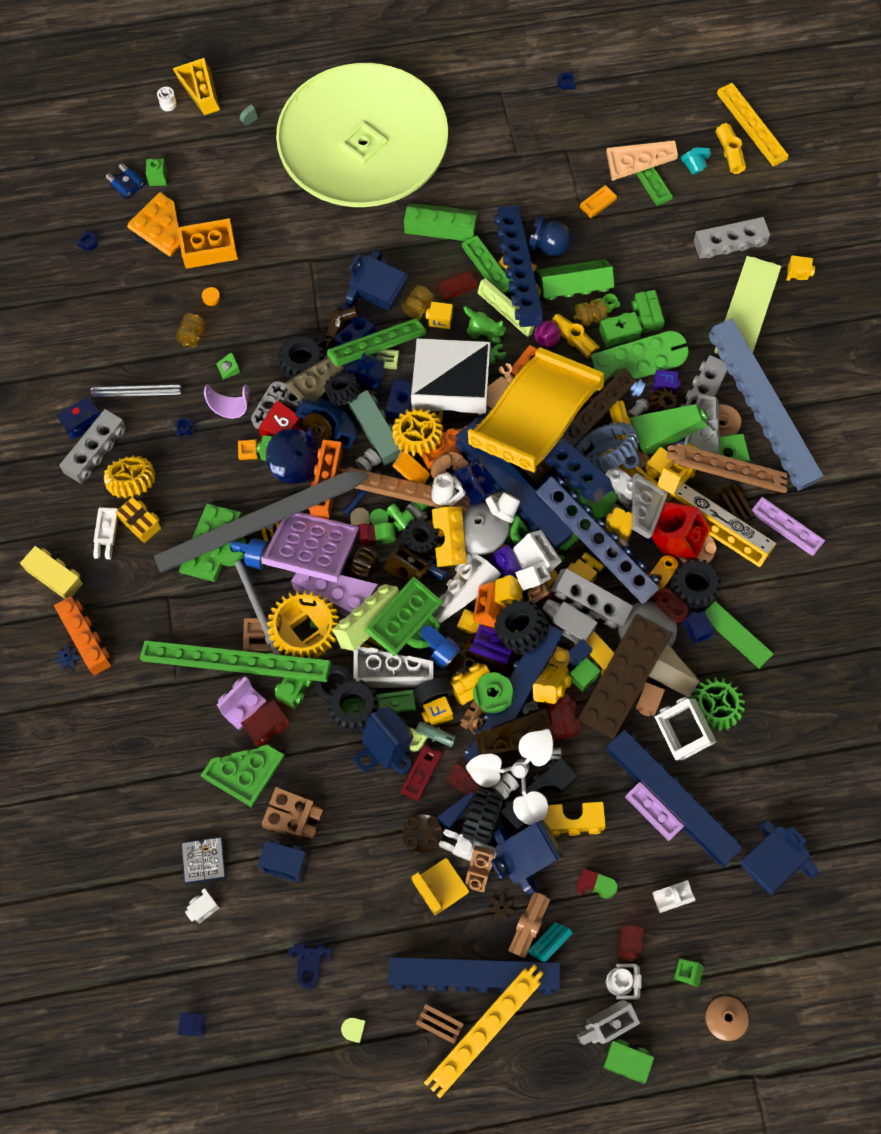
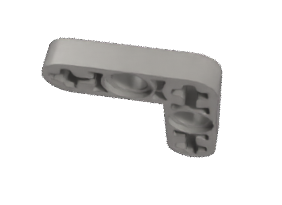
M279 381L273 382L252 414L253 426L259 429L258 427L263 421L258 423L257 419H261L263 416L264 420L271 408L267 409L264 407L265 403L272 402L275 404L276 401H279L297 409L300 400L290 401L289 396L293 393L287 386ZM279 388L281 389V392L278 391L277 393H275V391H274V389H275V390H278Z

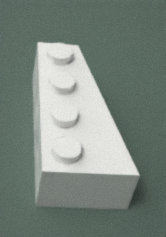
M360 645L354 651V678L358 682L360 679L364 680V683H369L371 688H416L420 684L434 679L433 661L398 654L394 657L391 653L379 651L371 647H361Z

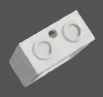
M687 697L676 701L677 705L672 708L668 706L659 711L660 714L655 716L675 760H684L717 742L696 699ZM690 708L703 737L682 748L668 719Z

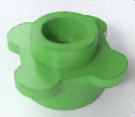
M606 294L599 300V305L605 308V312L610 313L614 308L620 307V302L617 301L615 295Z

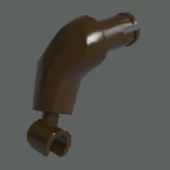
M357 305L348 309L340 307L333 312L326 339L320 341L323 350L334 347L332 343H337L344 333L347 320L360 317L361 312Z

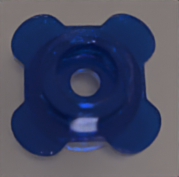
M185 418L177 420L175 422L177 428L176 436H191L194 433L192 429L193 421Z

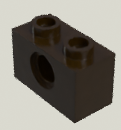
M400 544L391 552L384 569L404 584H407L413 576L423 583L430 571L431 565Z

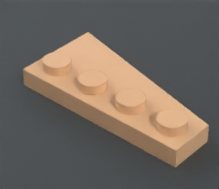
M675 141L607 148L606 151L612 181L670 162L678 157Z

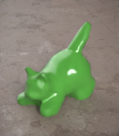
M467 306L463 308L470 317L467 333L471 338L478 339L480 335H483L493 344L501 343L499 337L503 336L506 327L502 325L503 321L495 322L484 312H474Z

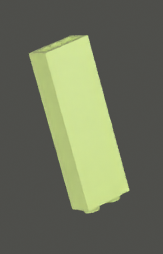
M747 256L725 321L731 318L734 320L753 353L781 266L773 262H766L756 257ZM715 348L714 353L718 354L717 348Z

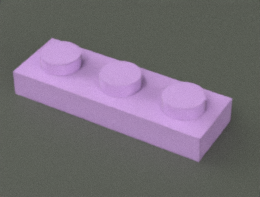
M641 782L625 796L668 841L684 827Z

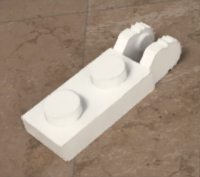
M99 507L93 541L95 543L93 550L94 558L99 559L101 545H106V559L112 558V545H114L118 521L116 511L118 508Z
M447 829L444 830L443 834L446 837L457 840L456 846L454 847L445 841L439 842L441 848L453 852V855L470 862L475 845L495 850L494 847L464 838L462 834L459 835Z

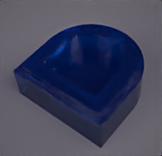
M564 72L558 76L557 85L563 90L575 89L573 72Z
M86 230L76 241V244L85 251H92L97 247L98 240L93 233Z

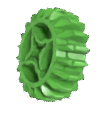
M716 677L713 678L712 682L706 679L705 684L699 683V688H695L693 691L695 695L691 696V699H696L707 723L710 724L711 730L715 726H717L718 731H721L723 726L727 730L730 728V724L735 726L737 724L736 720L742 718L740 713H743L745 710L741 707L745 704V701L740 699L743 693H736L739 689L738 686L732 688V681L725 684L724 678L720 682H718ZM720 691L721 693L718 695H714L712 693L708 694L707 692ZM726 695L732 701L733 708H731V705L727 703ZM722 698V700L720 701V706L716 707V709L713 710L716 701L718 702L719 699ZM702 700L708 705L709 713L704 709ZM717 713L728 715L727 717L723 718L714 717V715Z

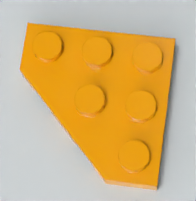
M159 192L128 223V228L171 257L180 247L174 201Z

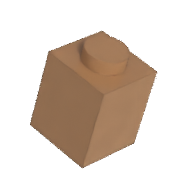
M646 682L636 709L642 715L655 716L665 690Z

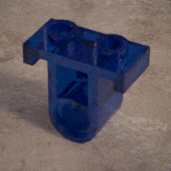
M295 944L294 947H289V958L294 959L295 954L299 955L298 983L307 990L316 988L320 981L322 956H326L328 961H332V950H328V946L316 945L315 949L307 948L305 944ZM309 972L313 973V981L308 984L304 983V975Z

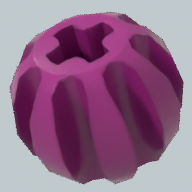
M542 321L541 325L536 326L534 338L542 347H553L560 340L561 330L553 321Z

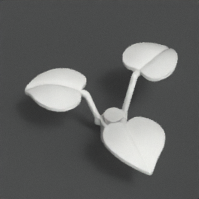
M549 729L533 731L521 738L519 751L527 759H519L515 761L513 766L500 769L502 760L495 754L478 755L466 765V769L474 781L483 787L496 785L500 780V773L511 771L514 777L521 778L523 796L515 798L513 809L516 816L530 826L540 820H544L548 811V802L543 794L537 791H531L526 794L525 776L529 771L528 763L530 760L535 766H542L549 761L553 751V739Z

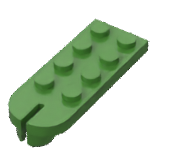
M667 331L594 353L590 356L594 369L604 373V381L615 370L624 367L636 380L653 375L656 370L666 371L680 366L688 356V346L672 351V347L684 345L686 340L677 332Z

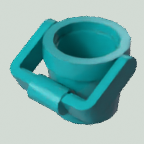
M699 146L693 148L680 158L692 175L708 167L706 160L711 156L710 148H701Z

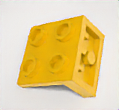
M447 858L421 875L417 873L411 877L412 882L435 916L469 893V890Z

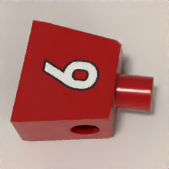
M279 401L275 402L258 427L260 436L263 437L265 435L285 439L286 445L291 442L293 437L302 441L306 435V431L300 428V417H296L293 411Z

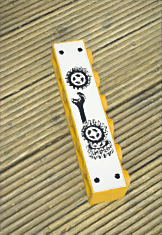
M683 484L674 495L670 493L665 501L698 507L711 528L709 535L758 567L762 566L777 544L686 484Z

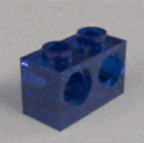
M360 315V317H357L339 332L334 339L337 346L377 331L374 324Z

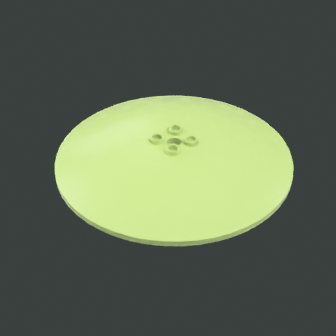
M354 63L328 69L302 84L291 95L282 109L278 120L276 138L283 166L292 179L304 190L321 200L349 207H371L399 200L419 189L432 177L442 162L447 148L448 125L444 109L436 95L415 76L401 69L383 64ZM361 141H362V142H364V141L367 142L366 145H360L359 143H360Z

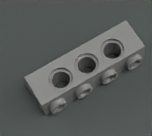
M764 217L696 231L694 244L700 259L711 258L715 255H726L738 250L744 251L752 247H762L767 244L770 233Z
M709 355L707 361L703 360L699 369L701 374L700 376H695L692 383L694 388L693 390H688L685 397L687 402L685 405L682 404L681 407L696 404L698 395L716 396L728 371L727 365L723 360Z
M104 409L59 465L63 473L80 484L88 479L95 466L102 462L103 456L107 451H110L116 440L125 433L126 426L123 420Z
M568 569L560 570L551 588V591L555 592L557 598L571 601L579 610L583 608L589 611L588 614L593 618L605 620L604 624L614 629L615 627H623L633 607ZM573 585L576 586L578 590L575 596L571 593V588ZM589 595H592L594 597V603L592 605L588 603ZM606 604H608L611 609L609 614H606L604 610Z

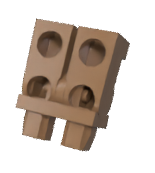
M276 787L269 803L270 807L267 808L262 821L263 828L278 831L301 840L302 837L313 839L317 828L308 825V821L310 818L320 821L323 809L314 805V802Z

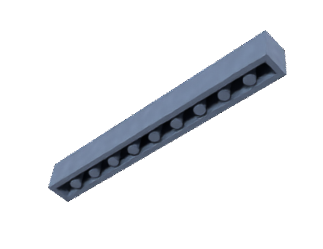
M731 318L713 326L709 333L710 341L716 346L719 357L726 363L728 373L734 377L738 390L742 391L746 404L754 412V418L762 426L765 437L769 438L772 449L781 459L782 467L789 473L792 484L800 491L817 483L823 477L822 472L734 320Z

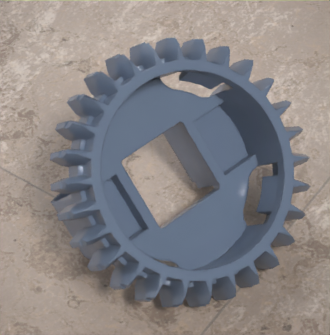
M611 422L609 425L598 426L595 430L591 429L590 433H586L573 446L584 456L583 452L592 444L594 449L584 457L603 473L618 467L622 463L626 468L632 469L637 467L640 462L636 449L638 447L637 443H639L638 434L633 426L625 422L621 424L620 422L615 424ZM626 435L625 440L616 439L615 436ZM616 448L615 450L611 451L610 453L598 457V455H600V454H602V453H605V452H607V451H609V450H612V449Z

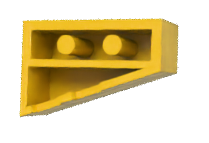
M204 58L173 68L178 80L204 115L220 110L211 71Z

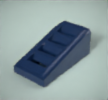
M581 640L569 650V668L571 670L575 669L593 651L592 647L584 640Z
M472 792L468 793L437 816L439 823L448 830H451L469 808L474 794Z

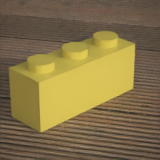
M35 546L20 562L22 567L64 599L72 597L83 585L79 578L80 574L74 569L69 571L65 568L66 564L60 559L54 560L46 549L42 548L40 550Z

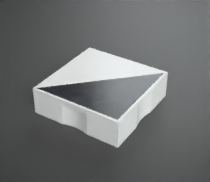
M417 339L411 392L412 409L420 410L422 407L426 411L429 409V411L453 410L468 413H486L490 342Z

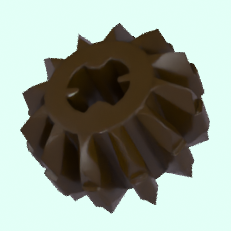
M664 387L653 392V395L649 398L651 403L648 407L653 408L652 413L679 408L678 404L681 400L676 399L677 394H672V389L667 391Z
M361 546L351 563L352 574L361 579L370 578L379 562L378 551L369 546Z

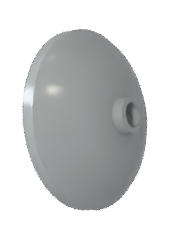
M486 502L473 503L468 506L466 513H462L466 552L474 555L489 554L499 549L508 538L510 522L493 515Z
M646 601L644 604L641 602L633 604L623 627H618L620 639L622 640L634 616L640 614L673 632L668 642V645L671 647L677 635L676 621L671 612L656 602Z

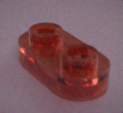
M661 589L656 593V605L672 621L683 622L688 617V607L679 597L669 589Z

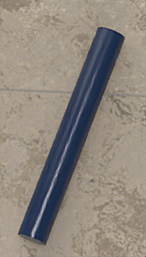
M379 470L375 472L377 474L383 475ZM360 490L342 511L343 514L348 516L369 491Z

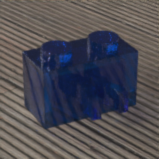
M363 353L360 359L344 364L343 371L344 374L346 372L353 373L358 384L377 389L382 379L385 362L376 359L375 356L372 358L367 357Z

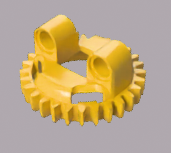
M297 590L296 596H293L290 592L288 599L282 596V604L276 601L278 609L271 608L275 615H268L271 621L267 622V626L270 627L267 632L271 635L270 641H275L273 643L274 648L279 647V653L285 651V656L292 654L293 657L298 655L302 658L304 656L311 658L312 655L313 658H319V655L325 654L326 650L332 648L329 642H336V639L333 637L335 636L333 628L339 624L335 622H338L340 619L339 616H335L337 610L332 609L334 607L333 603L327 604V597L321 600V593L315 597L313 590L310 595H307L306 590H304L303 595H300ZM299 599H303V602L313 603L314 600L316 601L317 605H302ZM306 615H308L319 630L304 641H301L292 629L307 619ZM280 617H281V618H282L281 629H280V631L278 632V631H277V627H279V620H280Z

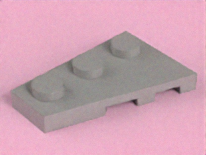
M698 395L696 405L706 411L708 426L687 436L684 445L689 443L700 450L720 455L718 399L712 396Z
M637 473L633 476L632 529L649 539L654 532L668 492Z

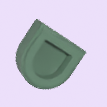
M252 105L248 106L240 114V121L244 125H249L258 119L256 110Z

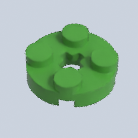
M492 672L480 677L479 682L474 686L473 697L476 704L484 712L499 713L512 705L514 689L507 677ZM493 688L499 691L496 697L488 696Z

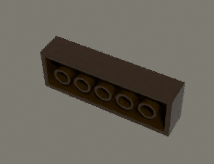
M636 614L578 720L614 740L673 632L640 614Z

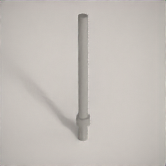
M237 561L235 566L264 631L267 646L271 648L273 654L282 655L278 651L279 647L274 648L273 643L275 641H270L271 635L267 632L270 629L267 626V618L242 561Z

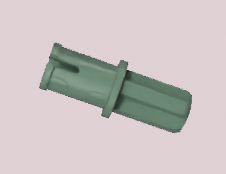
M419 722L416 728L417 733L433 739V742L438 741L449 747H452L456 735L442 731L440 727L435 728L424 722Z

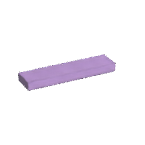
M763 497L752 509V512L758 519L812 556L815 555L825 541Z

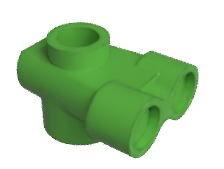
M395 503L387 508V514L394 520L393 524L399 532L404 530L410 520H415L408 510L401 513Z

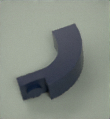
M302 398L295 411L296 417L305 418L310 413L321 414L331 425L333 432L332 441L341 442L343 448L350 449L356 438V429L350 417L338 406L324 399L318 398L317 402Z

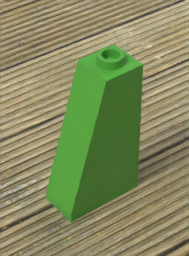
M696 404L630 418L632 426L638 434L640 448L647 455L656 452L660 447L665 448L708 426L706 411L703 408H699Z

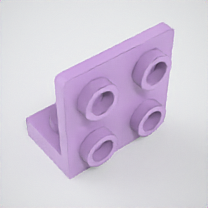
M245 676L234 683L233 689L228 694L225 693L219 698L217 706L222 715L240 731L264 707L267 701L252 688L249 679Z

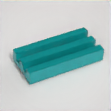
M555 922L528 950L529 954L545 963L571 936L570 928H565L563 925Z

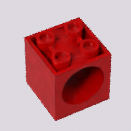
M665 502L651 537L662 554L694 560L698 557L711 528L698 507Z

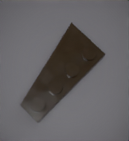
M544 707L475 734L480 754L519 750V742L524 735L545 729L550 730L553 746H556L547 708Z

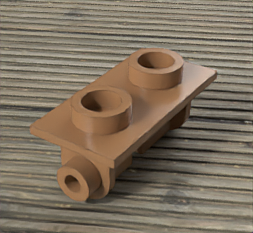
M473 700L470 706L475 711L473 712L468 709L461 719L462 723L460 725L465 729L469 728L475 735L477 729L483 725L486 712Z

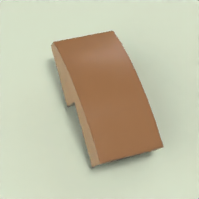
M544 582L541 585L529 588L527 592L529 600L536 603L550 594L548 583Z
M477 845L474 846L465 881L467 888L484 893L495 850Z

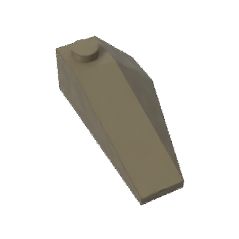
M668 644L649 676L689 698L700 682L692 670Z

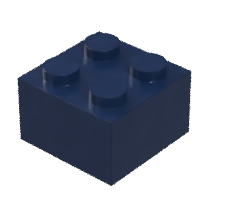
M278 840L265 841L258 862L261 871L302 883L309 862V858L306 852L303 851V848L292 845L291 848L283 846V842Z

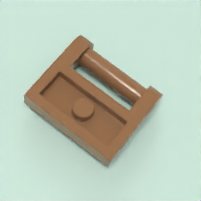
M258 618L244 619L243 651L272 652L267 644H250V639H265L266 636ZM280 618L279 620V627H277L278 632L281 629L282 618Z

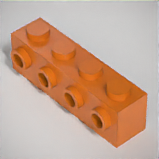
M322 441V446L318 449L319 461L314 468L315 480L312 481L311 487L337 476L343 454L341 442ZM334 497L308 508L310 514L330 519Z
M70 596L54 605L91 673L95 676L111 667L108 661L110 655L105 647H100L101 639L96 631H91L90 627L93 625L88 616L84 617L81 613L84 609L79 600L75 602Z

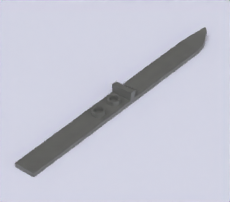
M358 471L344 472L154 556L159 572L163 573L265 527L268 530L272 529L276 522L357 487L369 475Z

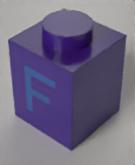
M656 370L653 392L664 387L667 391L672 389V394H675L676 390H680L681 379H678V372Z

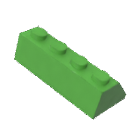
M409 203L404 218L405 234L467 241L475 235L478 211Z
M605 259L536 270L541 295L547 300L557 299V296L562 295L564 297H572L576 293L591 294L595 290L606 292L609 291V288H614L613 266Z

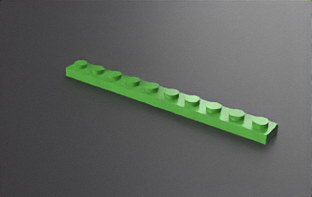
M144 641L140 659L143 662L322 682L328 681L331 668L330 660Z

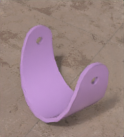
M206 385L204 396L207 404L216 414L225 418H239L245 414L250 388L248 385L243 386L242 397H227L216 393L210 385Z

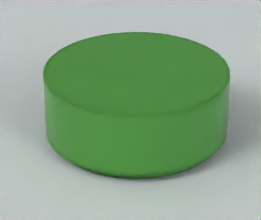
M376 509L370 514L371 525L389 522L388 514L383 509Z

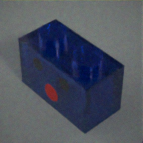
M87 396L56 416L73 440L76 437L82 436L100 416V412Z

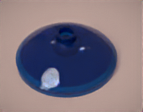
M289 428L279 431L270 439L266 448V462L276 478L288 484H300L309 480L314 475L315 465L319 461L318 446L310 435L302 430ZM295 451L299 452V457L295 455Z

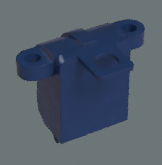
M375 249L371 256H365L363 259L358 254L350 266L352 277L349 281L350 290L345 301L354 305L358 298L388 311L394 306L403 291L408 275L381 262L383 252Z
M389 706L373 712L368 717L365 729H360L363 732L361 740L367 748L355 755L353 761L364 773L380 763L385 769L392 766L397 773L406 774L411 767V761L406 756L413 740L411 729L408 727L405 719H402ZM367 755L371 758L372 762L369 765H364L361 763L360 758ZM400 763L405 764L406 767H401Z
M766 819L758 826L767 838L740 863L742 868L771 896L799 870L803 871L811 879L819 874L817 867L809 860L811 857L809 852L804 848L806 840L792 826L787 831L780 826L776 828Z
M544 820L532 824L512 837L503 826L493 830V835L498 843L495 848L498 857L491 860V864L500 879L509 876L513 883H520L528 895L538 891L537 883L532 875L564 857L558 842ZM497 863L502 866L503 872L500 871Z

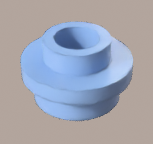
M639 378L631 386V395H641L645 387L642 379Z

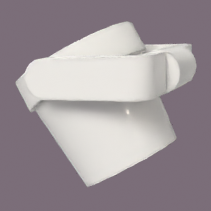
M449 473L438 475L434 479L432 500L438 505H449L451 507L466 493L462 488V483Z
M503 492L500 498L491 495L485 499L493 515L507 522H513L520 504L519 499L506 492Z
M616 964V968L607 975V989L616 996V1000H637L640 998L642 975H640V967L638 965ZM624 968H634V975L632 976V974ZM634 988V996H625Z

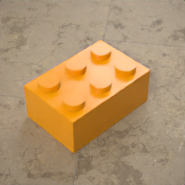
M230 218L178 227L181 253L186 269L238 260Z

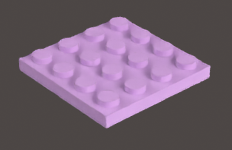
M299 512L281 520L262 558V564L337 583L358 536L359 527Z

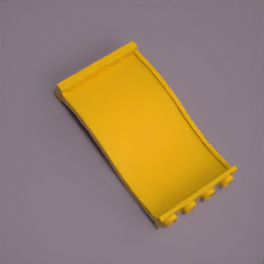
M539 347L535 357L519 371L487 417L475 429L468 430V443L475 448H479L534 473L536 466L554 448L583 404L596 390L600 391L604 387V373Z

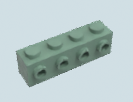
M366 390L357 395L356 400L353 398V402L350 403L348 401L352 413L385 466L395 461L401 451L399 446H396L392 436L393 426L391 423L387 424L385 421L387 417L382 409L379 410L376 406L378 402L375 396H370Z

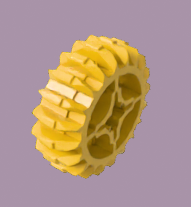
M422 407L419 411L413 408L412 412L406 409L405 415L400 413L399 419H395V425L392 427V436L396 446H399L400 451L405 450L406 454L412 452L413 456L419 453L422 457L423 452L429 454L430 449L435 450L436 445H440V439L443 437V426L440 419L436 417L435 413L430 414L429 409L423 412ZM432 431L431 435L425 439V436L429 435V432Z
M133 455L129 458L127 456L124 459L119 458V461H113V465H109L108 470L104 471V482L107 490L112 496L117 495L118 498L122 496L125 499L128 496L133 498L134 495L147 492V488H152V484L155 482L153 465L147 458H142L141 456L136 458Z

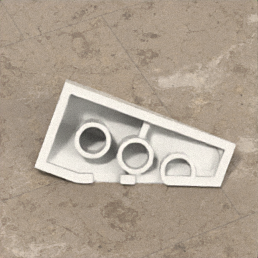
M467 552V564L456 566L455 571L457 573L453 580L449 579L446 584L448 586L446 593L439 597L443 602L432 615L439 623L443 622L477 598L480 585L489 582L495 583V580H498L501 573L479 555Z

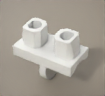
M688 880L652 893L659 913L695 901Z

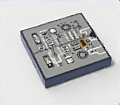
M222 837L181 842L185 885L226 879Z

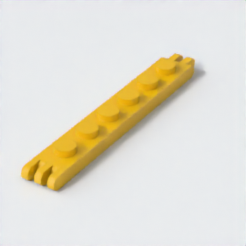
M535 964L529 970L524 968L424 1081L426 1086L432 1080L435 1081L430 1088L433 1092L439 1086L442 1088L437 1093L439 1098L442 1097L541 984L539 979L544 973L540 970L534 976L532 973L537 969Z

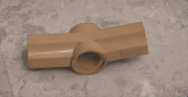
M533 893L526 911L522 913L517 924V932L510 945L509 952L524 959L527 956L531 943L540 930L543 922L542 918L550 903V899L540 893Z

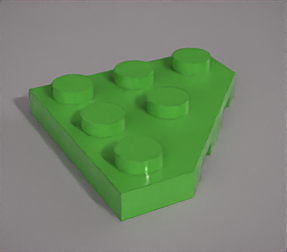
M264 745L257 749L244 750L232 753L229 756L213 758L200 776L252 808L285 756L274 748Z

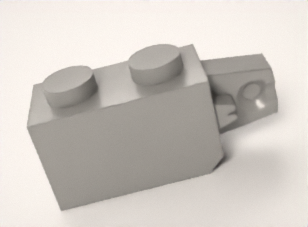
M548 599L542 608V611L552 619V626L562 631L565 637L576 644L581 640L587 642L596 628L597 622L589 614H583L578 611V608L573 604L563 602L561 605Z
M622 999L587 1019L586 1029L578 1033L577 1037L582 1045L591 1041L594 1044L597 1042L604 1044L637 1026L640 1022L632 1005Z

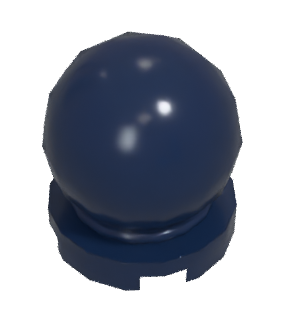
M538 216L534 224L536 233L535 236L531 235L528 249L535 252L537 248H540L543 253L549 256L564 254L572 243L569 228L560 221L546 223L545 217Z

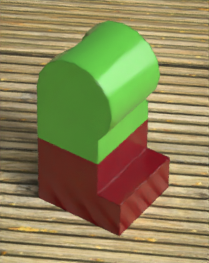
M393 523L377 525L359 524L362 547L383 545L396 540L395 525Z
M583 868L576 891L584 894L585 889L599 893L605 899H609L615 895L617 883L609 877Z

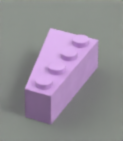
M296 572L291 580L294 590H298L302 594L306 590L307 595H310L313 590L315 597L321 593V600L327 597V604L332 602L334 605L332 609H336L338 613L345 617L378 589V584L340 575L336 583Z

